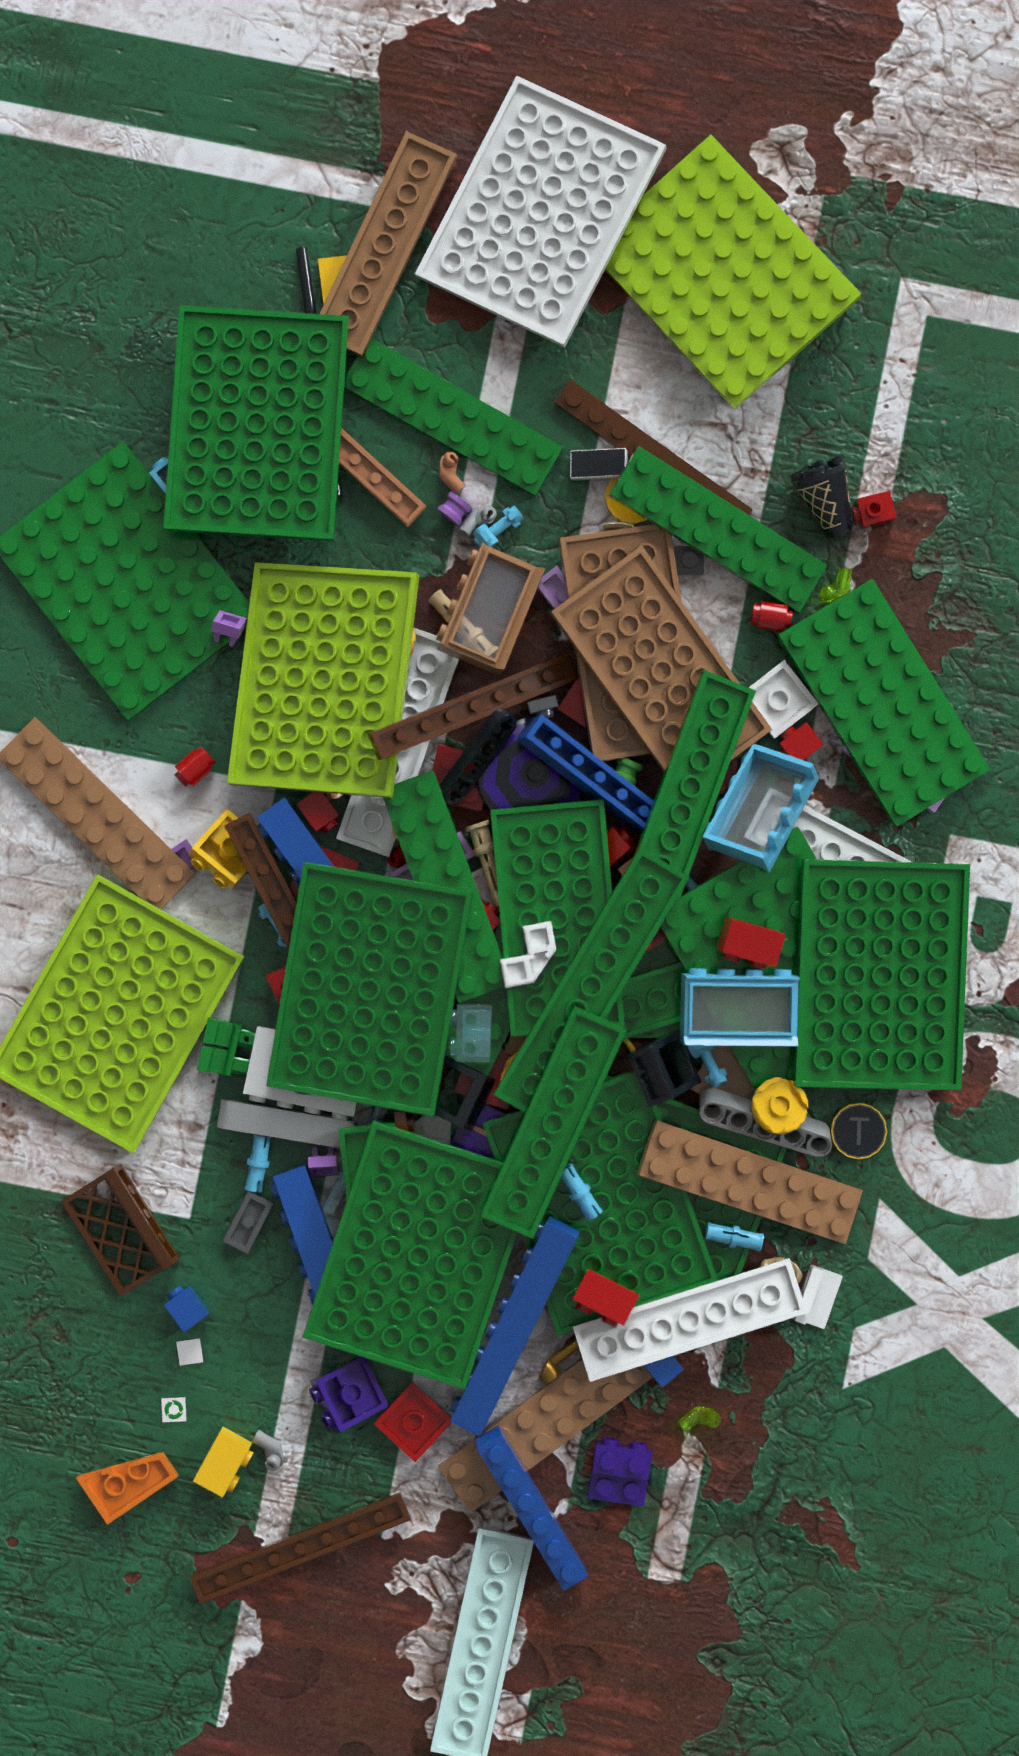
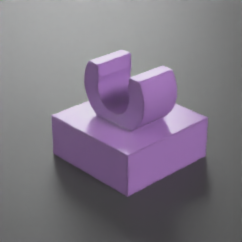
M219 610L211 628L212 632H216L214 635L215 642H219L221 636L226 635L230 637L229 646H233L244 630L247 618Z
M313 1146V1157H308L310 1176L339 1175L337 1156H334L333 1147L328 1146V1154L326 1156H319L317 1146Z

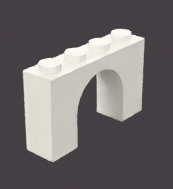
M257 1027L243 1094L249 1095L248 1100L265 1103L267 1098L276 1100V1106L293 1109L294 1104L305 1106L304 1112L320 1115L321 1110L332 1112V1118L348 1120L349 1116H355L357 1102L266 1086L276 1029Z

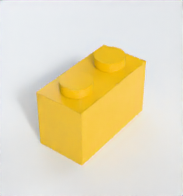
M222 1427L193 1482L222 1498L226 1491L232 1493L240 1478L235 1475L240 1465L246 1467L253 1455V1452L249 1450L252 1442Z

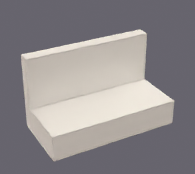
M810 1264L801 1290L807 1313L793 1317L794 1321L802 1324L808 1323L825 1329L843 1276Z

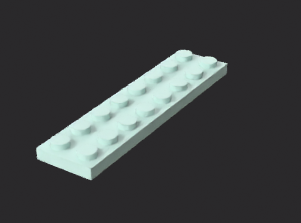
M481 1526L478 1527L430 1748L432 1752L450 1756L488 1755L534 1543L531 1537Z

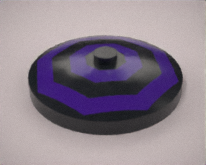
M531 718L517 720L514 732L477 780L479 794L489 811L494 809L582 802L585 796L583 791L516 740ZM554 723L556 726H558L560 729H562L565 733H567L569 736H571L574 740H576L575 737H574L568 730H566V729L563 728L562 726H560V725ZM491 740L485 743L481 751L489 747Z

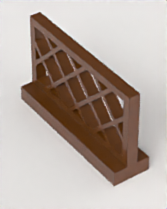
M121 1163L61 1201L120 1297L180 1259ZM104 1180L111 1189L109 1199L95 1196L97 1185ZM91 1189V1194H90V1195H89V1194H85V1192H87L88 1190ZM77 1197L88 1199L87 1213L77 1212L71 1201ZM94 1201L108 1204L105 1219L91 1215ZM113 1206L123 1208L125 1211L124 1223L110 1220ZM90 1220L104 1223L101 1238L91 1235L88 1230ZM109 1225L123 1228L120 1242L106 1239ZM128 1230L138 1232L140 1235L139 1247L125 1244ZM105 1244L119 1247L117 1261L106 1259L103 1254ZM124 1249L138 1252L135 1266L121 1263ZM143 1254L153 1256L158 1267L153 1270L140 1268ZM120 1268L134 1271L132 1283L126 1287L123 1286L118 1278ZM139 1273L145 1274L138 1279Z

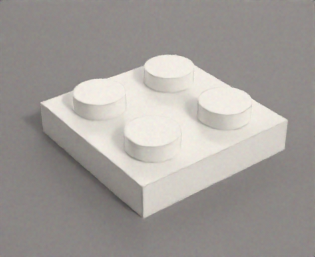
M785 660L749 687L756 690L753 703L772 728L768 733L773 739L818 705V702Z

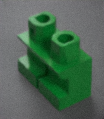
M209 1017L203 1043L223 1046L228 1049L206 1044L202 1045L197 1070L231 1076L233 1073L247 1074L250 1059L238 1057L237 1053L239 1046L253 1048L256 1033L243 1029V1025Z

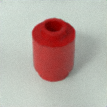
M761 601L760 604L753 603L750 625L757 626V629L781 633L784 632L785 627L790 628L792 611H788V605Z
M200 746L197 750L193 749L175 766L178 772L174 775L185 787L191 784L194 788L213 770L211 767L216 762Z

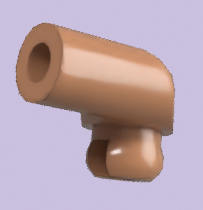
M447 452L440 458L438 476L441 481L458 495L466 485L456 476L458 456L454 452Z

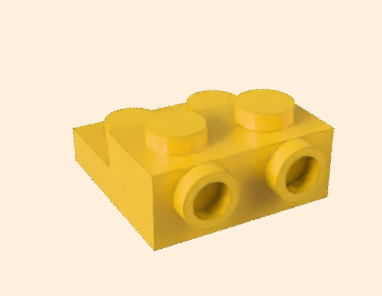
M228 809L221 814L191 848L189 856L192 858L190 860L191 864L199 871L206 869L213 875L212 880L218 887L222 889L228 887L230 890H233L248 872L224 825L238 819ZM264 839L267 847L269 848L270 843Z

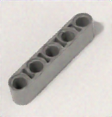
M716 1088L705 1089L699 1096L700 1117L708 1124L815 1157L825 1156L831 1151L830 1129L822 1121L806 1116L805 1121L795 1132L784 1135L772 1134L764 1130L755 1121L751 1111L752 1099ZM712 1104H713V1105H717L716 1107H713V1108L707 1107L708 1105H712ZM735 1113H743V1115H740V1116H736V1115H734V1114H735ZM818 1137L823 1138V1139H821V1140H814L815 1138H818Z
M221 1099L217 1127L222 1129L340 1148L338 1128L357 1126V1121L351 1119L342 1120L327 1115L229 1099Z

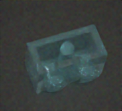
M457 1004V1010L452 1011L451 1027H457L456 1038H451L450 1055H456V1062L490 1063L492 1005Z

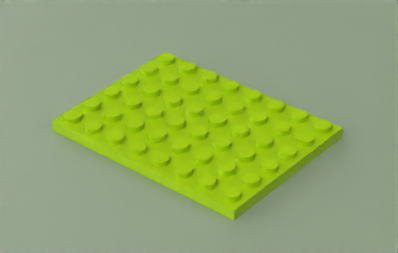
M709 135L642 196L605 268V271L734 410L742 405L862 297L859 290L712 135Z
M255 562L227 784L393 798L398 753L378 761L368 733L398 722L403 718L419 584V574L417 572Z
M97 874L0 1045V1079L134 1154L207 1026L208 1018L212 1017L245 956Z

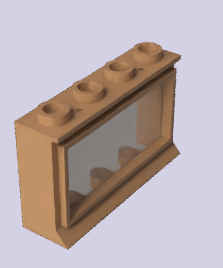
M482 542L478 550L473 549L467 562L471 566L468 575L462 574L458 583L457 590H460L461 593L458 600L452 599L446 615L451 617L447 626L442 624L436 640L440 641L437 650L500 676L507 664L545 568L530 565L493 549Z

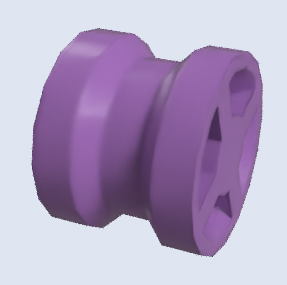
M451 491L447 495L445 504H441L437 508L441 515L456 526L462 523L464 514L472 510V507L466 501Z

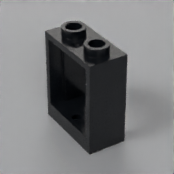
M680 1030L655 1039L627 1054L649 1107L671 1100L701 1083L687 1046L680 1042ZM646 1074H649L650 1079L646 1078Z
M445 1055L444 1064L474 1078L457 1116L437 1106L435 1115L462 1129L472 1131L496 1080Z

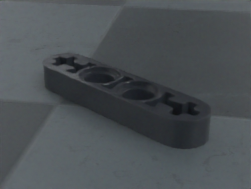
M497 709L489 716L441 781L439 786L447 804L456 805L465 798L514 732L517 720L507 709ZM491 740L489 747L481 751L482 744ZM470 763H474L473 769L464 774L465 767Z

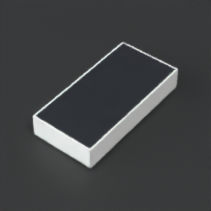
M626 448L571 451L570 478L572 481L619 478L627 465L628 450Z

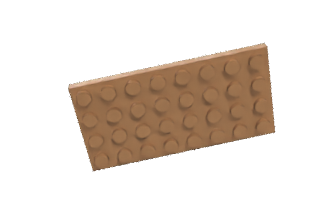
M652 524L558 538L567 599L642 545L681 600L672 535L658 526ZM575 649L591 753L602 761L650 754Z
M642 545L550 612L663 772L666 770L701 671L706 670L739 683ZM753 701L731 760L772 730Z

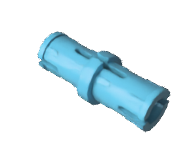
M254 1134L251 1156L247 1158L249 1168L245 1190L263 1192L264 1175L270 1162L267 1159L272 1137Z
M567 1164L560 1179L569 1191L568 1196L571 1201L575 1200L587 1221L592 1220L598 1216L597 1213H602V1209L589 1192V1185L587 1183L584 1184L574 1169L573 1164Z
M708 1222L704 1240L729 1244V1248L735 1249L738 1246L760 1252L764 1234L741 1230L736 1225H733L731 1228Z

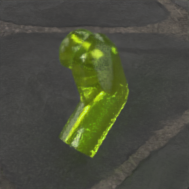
M839 567L836 582L827 587H822L819 592L820 598L825 603H832L846 595L849 591L853 570Z
M696 1406L677 1422L687 1432L697 1423L709 1425L710 1428H716L720 1425L721 1418L719 1412L714 1408Z

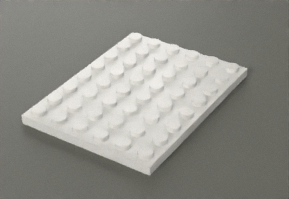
M516 76L416 270L415 276L565 348L667 149L666 145Z

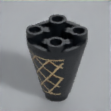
M842 455L829 459L827 464L824 463V460L816 461L808 465L809 471L800 470L789 475L793 487L823 530L829 533L830 538L844 535L852 530L850 527L852 519L847 468Z

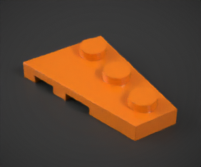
M160 1452L78 1475L76 1479L108 1525L176 1479L179 1474L165 1453Z

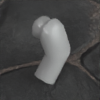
M492 506L473 508L459 526L458 533L465 538H469L475 527L481 526L484 523L487 525L494 521L497 516L496 510Z
M258 1430L252 1443L265 1450L266 1468L270 1471H276L282 1466L284 1460L281 1443Z

